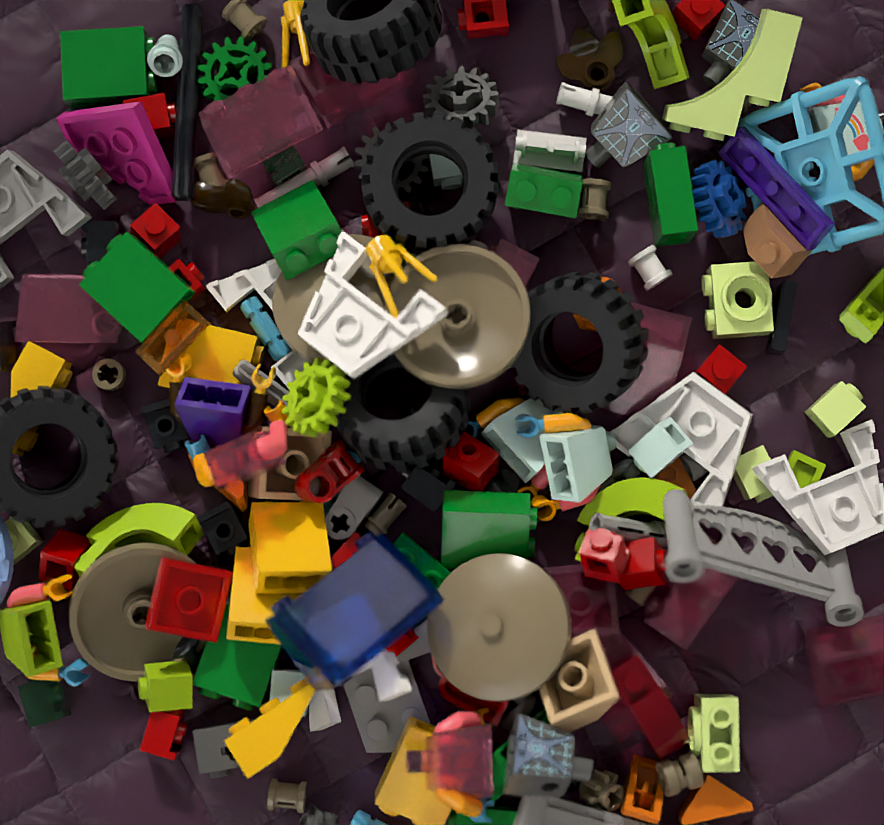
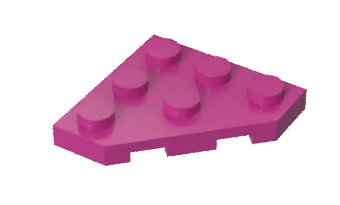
M141 101L63 112L56 118L65 139L78 153L86 148L113 180L121 185L127 182L140 192L138 197L149 205L155 203H174L177 201L171 195L173 171Z

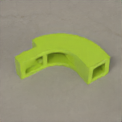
M612 0L620 26L628 25L638 39L654 89L690 78L680 47L682 40L666 0Z
M884 266L842 311L839 321L844 324L846 331L853 337L862 340L865 344L876 334L884 322Z
M644 477L626 479L616 482L596 494L594 499L586 504L577 521L588 526V529H590L592 516L595 513H601L620 518L648 515L665 522L662 504L665 494L675 489L684 491L686 496L689 493L681 487L659 479ZM585 532L580 534L574 549L577 552L575 559L580 562L579 550L586 535Z
M146 503L131 506L108 516L89 531L86 536L92 546L81 556L74 568L79 577H81L85 570L101 556L119 547L137 543L161 544L188 555L204 536V533L196 515L181 507L165 503Z

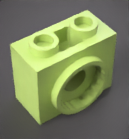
M756 262L715 264L706 270L707 275H702L703 296H709L710 309L705 310V327L707 331L712 330V339L764 336L774 331L771 303L772 291L769 275ZM737 292H745L750 296V308L738 306L735 301V294Z
M694 694V706H690L688 710V734L691 742L688 743L689 752H693L696 756L702 772H740L738 697L731 694Z

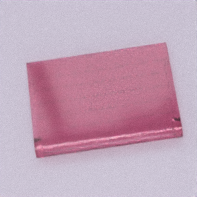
M82 274L22 275L15 336L16 342L118 344L121 324L79 286L80 282L84 279Z

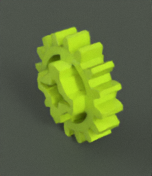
M316 357L313 363L304 362L303 372L299 370L294 372L296 380L287 383L289 394L284 395L282 400L288 402V405L282 410V414L288 416L285 421L286 425L293 427L292 430L299 434L308 435L313 438H317L319 432L326 435L329 424L335 426L338 424L336 416L339 413L346 412V409L343 407V401L350 399V395L345 393V389L351 384L349 380L344 379L347 373L332 361Z

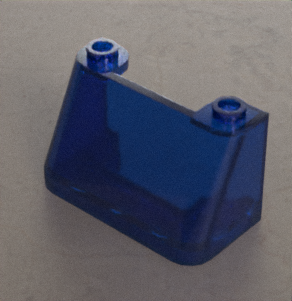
M369 531L354 542L357 549L350 558L302 595L292 600L286 595L270 607L273 613L264 620L315 691L332 689L345 682L445 600L439 590L382 532L374 535L372 531Z

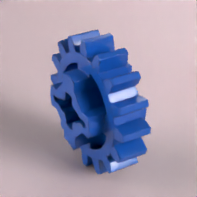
M714 160L700 165L699 168L694 170L696 177L691 178V182L695 186V190H692L694 206L700 212L699 222L706 223V231H713L715 238L720 236L724 238L737 234L738 230L743 229L741 221L746 220L742 209L747 207L744 191L737 186L738 177L732 175V168L730 166L725 168L724 161L716 162Z

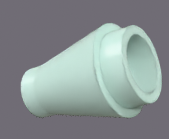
M171 35L161 36L147 56L150 69L158 76L169 77L175 75L182 67V56L178 48V41Z

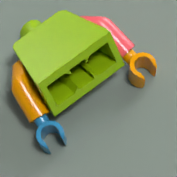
M63 575L53 579L48 585L43 582L19 587L9 596L6 602L7 606L0 608V632L5 655L31 680L61 681L64 678L71 686H78L91 676L90 674L80 672V670L89 665L84 658H79L68 667H63L51 601L48 600L49 596L53 600L59 601L73 594L74 591L67 592L62 586V582L72 579L70 575Z

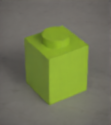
M186 661L144 664V677L138 678L139 699L146 700L149 712L192 709V673Z

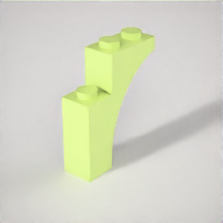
M762 9L754 37L747 52L735 69L721 83L703 95L691 100L665 105L662 119L670 122L669 129L690 133L691 127L703 129L704 137L724 141L725 135L735 137L745 95H749L748 103L769 107L770 100L780 103L803 17Z

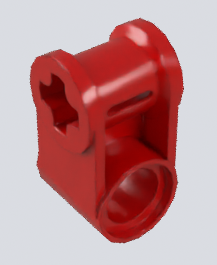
M343 439L330 445L320 454L317 460L298 475L294 487L297 496L301 500L325 503L364 471L365 467L363 464L357 463L346 450L347 444ZM317 477L321 488L319 493L314 496L310 491V482L313 478Z

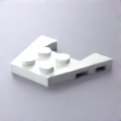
M342 232L336 242L338 248L333 260L329 259L325 268L326 277L319 292H315L298 335L355 379L446 317L449 312L444 306L420 289L398 318L392 317L348 283L349 279L367 259L368 255L366 254L365 247L345 232Z
M272 259L252 269H245L225 279L210 282L206 287L226 312L254 290L259 293L272 309L273 291L281 270L276 260ZM292 350L272 367H275L277 376L287 387L288 382L296 380L294 374L296 370L304 371V362L307 360Z
M693 372L656 398L647 407L628 418L619 427L610 431V433L616 439V448L628 457H632L628 450L657 424L671 417L693 443L684 453L710 471V474L690 499V503L694 505L723 507L753 414L700 375Z
M872 419L840 433L855 467L804 488L799 487L785 454L752 468L755 475L824 555L884 531L883 483H879L877 463L880 460L878 449H874L872 434L875 433V426Z
M352 596L308 618L309 680L312 682L319 677L322 681L309 704L310 731H320L341 722L333 685L369 668H372L380 701L392 700L412 691L408 679L401 678L395 667L399 662L394 652H388L380 638L383 631L364 596Z

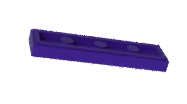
M738 127L735 137L731 136L718 154L807 251L814 250L835 226V223L746 127Z

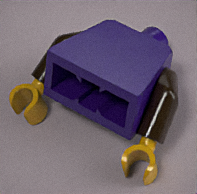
M176 354L171 356L165 363V370L173 377V381L169 382L170 412L173 417L186 428L190 438L195 442H198L201 439L200 435L203 434L208 444H213L214 449L225 445L227 447L223 449L240 446L243 437L250 436L263 421L264 409L266 408L269 395L265 392L266 388L275 379V367H272L269 378L264 379L259 374L261 364L257 365L251 376V381L256 387L255 391H251V386L189 377L184 378V373L192 366L190 355L186 354L181 358V367L176 362Z

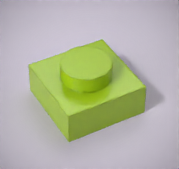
M795 450L791 451L788 458L789 465L800 488L818 482L826 467V464Z

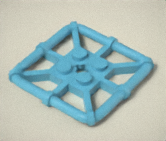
M861 76L844 79L807 93L804 91L796 92L791 95L790 99L753 111L745 116V118H740L737 128L746 127L762 146L773 152L776 161L833 222L834 219L830 205L845 200L878 220L840 232L834 226L809 255L825 250L835 252L840 250L843 245L884 234V208L856 191L850 167L874 159L884 202V136L875 97L869 87L870 82ZM845 95L829 128L813 134L808 112L810 106ZM860 100L871 148L848 155L843 131ZM793 113L799 139L783 144L759 129L757 125ZM813 162H816L821 170L818 180L816 177H810L809 171L814 167ZM748 187L746 188L747 197H751L755 211L762 201Z

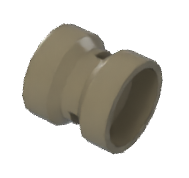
M693 752L681 754L674 761L665 759L656 762L657 777L667 797L679 794L681 789L684 788L693 790L703 786L702 771Z

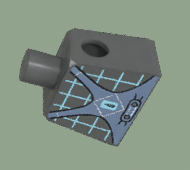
M734 0L728 1L702 54V58L711 64L702 78L713 88L721 83L742 60L752 42L759 22V17Z
M626 81L593 121L591 133L598 141L585 152V155L597 168L612 156L622 167H627L648 154L649 151L654 150V146L668 142L672 138V131L632 85Z
M518 714L509 733L503 793L561 797L571 779L585 782L590 780L593 761L573 756L575 737L572 733Z

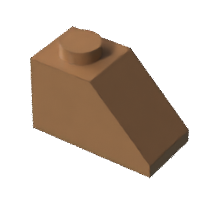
M763 202L743 225V234L748 254L771 279L792 275L813 251H807Z

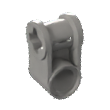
M359 475L354 481L342 488L336 502L325 517L327 534L337 541L349 539L356 532L364 518L371 513L384 492ZM343 515L348 517L346 523L350 527L347 532L340 530L338 533H334L335 526L331 522L334 517L341 519Z

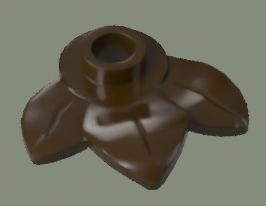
M576 28L570 40V53L561 54L556 57L560 73L569 80L581 81L587 90L592 91V88L599 89L600 92L607 90L614 80V68L623 57L621 38L616 31H613L599 42L589 32ZM593 71H599L602 73L603 78L600 81H595L591 78L590 74Z
M236 178L230 179L224 187L197 181L195 185L196 196L190 200V203L199 210L210 213H227L228 216L235 219H243L246 216L252 215L251 212L255 210L256 206L250 187Z

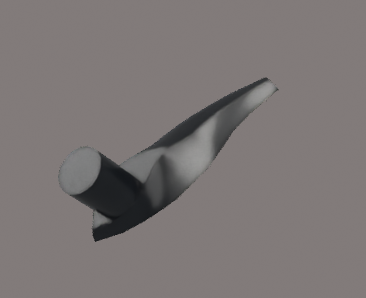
M182 637L174 650L173 659L183 658L191 667L198 666L201 656L195 649L200 640Z

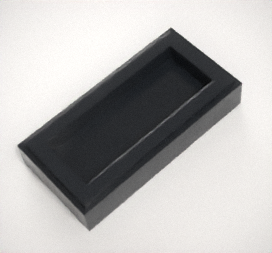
M785 280L777 287L772 314L774 331L768 337L766 348L768 354L779 356L786 351L798 282Z

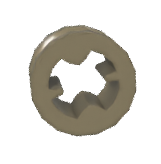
M106 358L100 360L93 368V381L98 387L106 391L118 390L126 381L127 374L125 368L121 363L113 359ZM107 366L112 370L117 369L118 376L114 375L117 379L112 384L107 380H101V374L105 375L102 371Z

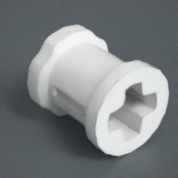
M654 245L645 248L627 262L630 267L634 266L643 278L646 291L659 285L673 274L670 269L666 270L655 254L656 247Z

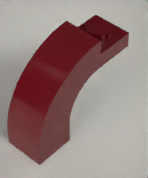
M638 654L611 670L618 693L640 727L638 730L659 761L664 760L691 742L686 728L662 688L658 686Z

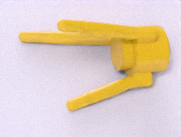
M288 0L283 4L285 16L280 18L282 25L283 70H287L289 67L290 29L292 33L298 34L303 64L305 66L310 65L306 35L302 29L300 17L304 0Z
M380 235L374 238L366 247V254L372 261L369 268L377 279L390 315L395 319L398 318L399 313L383 272H394L401 282L406 283L408 277L400 267L402 259H404L431 282L435 283L437 281V277L428 268L409 254L401 243L396 245L388 235Z

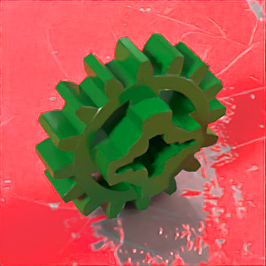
M226 37L225 46L223 47L214 42L212 46L215 52L212 55L204 52L202 56L207 64L198 65L197 68L200 74L205 75L198 79L200 87L207 88L203 92L206 100L214 98L213 105L216 109L225 104L228 114H232L235 106H239L243 114L246 113V105L249 103L258 108L257 98L259 96L268 98L269 96L264 86H273L274 83L272 77L266 75L273 72L271 63H264L268 59L265 50L257 53L258 46L254 41L247 47L243 37H239L237 44H232L229 37ZM231 55H243V57L238 58L232 57ZM218 63H219V64H220L219 74H217L216 76H214V79H215V80H213L214 70H215L216 66H217ZM258 70V79L255 86L252 88V77L257 74L256 71ZM236 71L241 75V78L235 80L234 77H231L230 73ZM236 93L241 94V96H228L227 94Z

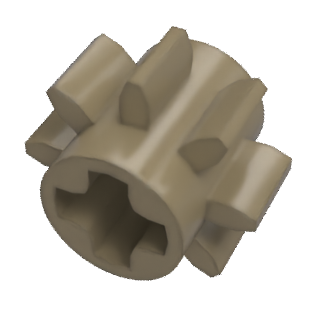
M595 769L588 782H581L579 788L580 799L587 802L586 806L607 812L617 810L624 798L623 786L616 784L619 776L607 770L601 772Z

